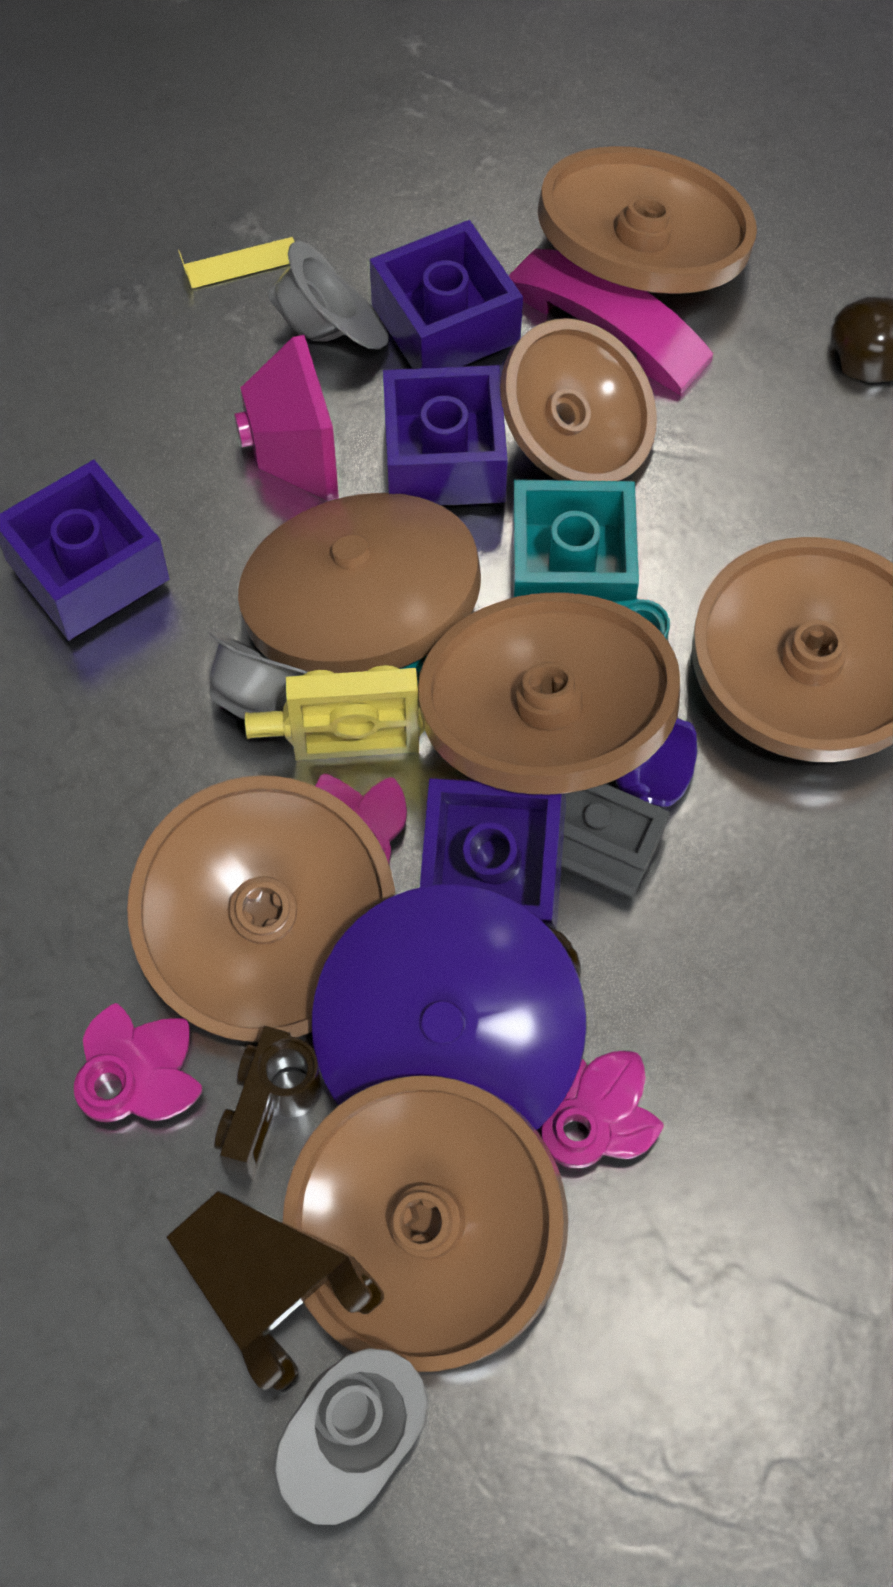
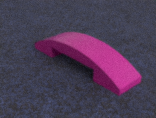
M534 249L509 274V277L523 295V302L545 315L554 306H557L581 321H586L606 330L621 341L629 350L637 354L636 359L648 377L680 396L712 362L714 353L677 314L647 291L625 287L597 277L571 262L559 251Z

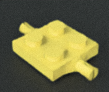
M388 665L373 667L368 671L334 673L328 670H314L305 673L303 676L286 677L287 701L283 706V711L245 712L247 739L285 736V739L294 746L296 761L419 752V737L425 730L420 711L416 668L399 669Z

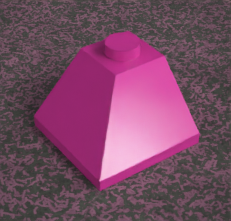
M295 336L240 387L244 411L234 413L238 437L242 448L252 446L259 469L326 501L339 499L333 425L305 336Z

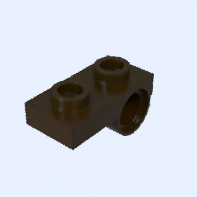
M264 1026L257 1047L248 1045L242 1055L237 1073V1085L243 1086L236 1109L226 1108L223 1112L214 1142V1148L221 1150L220 1157L227 1175L251 1182L254 1181L275 1115L298 1117L306 1114L317 1104L322 1090L317 1057L310 1045L299 1038L292 1037L290 1032ZM285 1067H298L307 1073L305 1079L293 1088H280L271 1082L274 1075Z

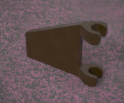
M217 1191L166 1236L241 1350L247 1370L253 1381L263 1390L271 1388L276 1390L285 1389L298 1376L297 1365L269 1332L325 1282L329 1280L337 1299L344 1309L351 1313L369 1314L384 1300V1292L354 1257L221 1191Z

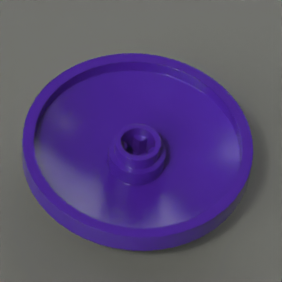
M438 884L402 892L384 900L358 918L339 939L327 958L318 980L312 1009V1037L318 1067L327 1088L338 1105L353 1095L388 1080L411 1076H437L459 1080L498 1096L522 1114L536 1130L555 1113L570 1091L581 1066L587 1036V1010L580 977L564 945L553 931L528 909L505 896L486 889L458 884Z

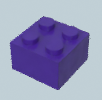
M470 219L369 259L372 306L413 369L461 367L512 346L521 338L523 295Z
M500 365L383 370L389 494H405L420 497L438 505L506 502L508 458L504 411L501 402Z
M95 459L0 513V546L5 560L68 641L170 580L161 539Z
M429 778L420 887L438 884H458L493 891L522 905L541 919L548 927L557 930L566 813L564 793L550 795L525 794L497 789L478 781Z

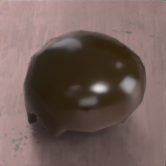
M865 297L846 305L834 318V324L831 328V350L838 351L842 371L847 376L869 383L893 381V299L889 297Z

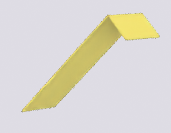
M289 237L184 264L182 257L181 260L191 288H197L289 264L288 250L290 244L294 243V239Z

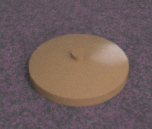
M623 146L599 147L579 151L563 158L553 165L546 174L538 202L537 214L540 226L547 239L563 256L597 277L625 287L649 292L668 294L693 293L719 287L740 274L747 265L757 234L756 220L749 204L727 181L694 162L675 155L645 148Z
M359 494L314 506L292 517L270 533L258 545L243 569L238 587V601L251 640L263 655L272 661L308 672L314 670H328L334 673L362 672L383 665L402 668L427 656L436 642L451 627L472 613L481 589V567L475 541L469 529L455 514L443 506L420 497L405 494Z
M796 537L760 545L740 555L724 567L704 593L698 608L692 636L694 670L705 697L718 715L737 733L752 743L776 754L797 760L812 762L848 761L877 753L893 744V563L871 550L849 542L822 537Z
M539 593L518 596L491 604L468 615L451 627L436 642L424 661L419 677L418 696L422 722L428 739L441 757L456 770L482 784L497 789L525 794H563L590 789L616 780L642 765L657 752L668 738L677 720L680 707V671L677 658L668 640L650 621L631 609L609 600L583 594Z
M264 775L240 777L226 780L195 793L173 809L155 828L146 841L132 874L127 907L128 927L137 961L153 989L167 1005L195 1026L217 1036L249 1043L259 1042L264 1026L290 1032L292 1037L300 1038L312 1033V1009L316 987L325 962L334 946L358 918L384 900L395 896V886L386 855L377 838L360 816L343 801L323 789L296 779Z
M411 1076L388 1080L371 1086L340 1104L320 1123L302 1148L293 1167L284 1200V1223L354 1257L374 1278L384 1292V1300L371 1313L366 1315L360 1312L351 1313L341 1305L328 1280L304 1301L313 1317L326 1332L354 1353L366 1348L391 1350L408 1360L417 1372L442 1371L461 1367L481 1360L512 1342L532 1323L549 1299L559 1278L567 1247L568 1209L564 1185L557 1164L540 1134L522 1114L498 1096L480 1087L444 1077Z

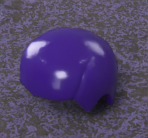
M677 718L668 738L655 754L633 771L614 780L619 790L659 807H670L684 795L694 774L698 754L694 725Z

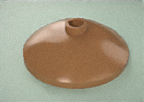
M566 318L550 320L537 325L521 337L512 347L504 363L501 375L502 407L506 422L515 441L538 468L556 480L621 481L641 466L647 458L655 438L657 424L656 405L652 388L643 368L621 341L594 324Z

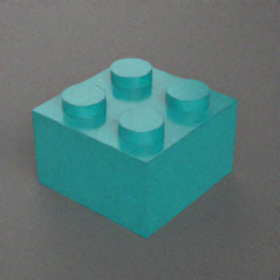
M514 480L512 509V598L539 593H574L594 596L612 602L637 599L639 565L635 481Z

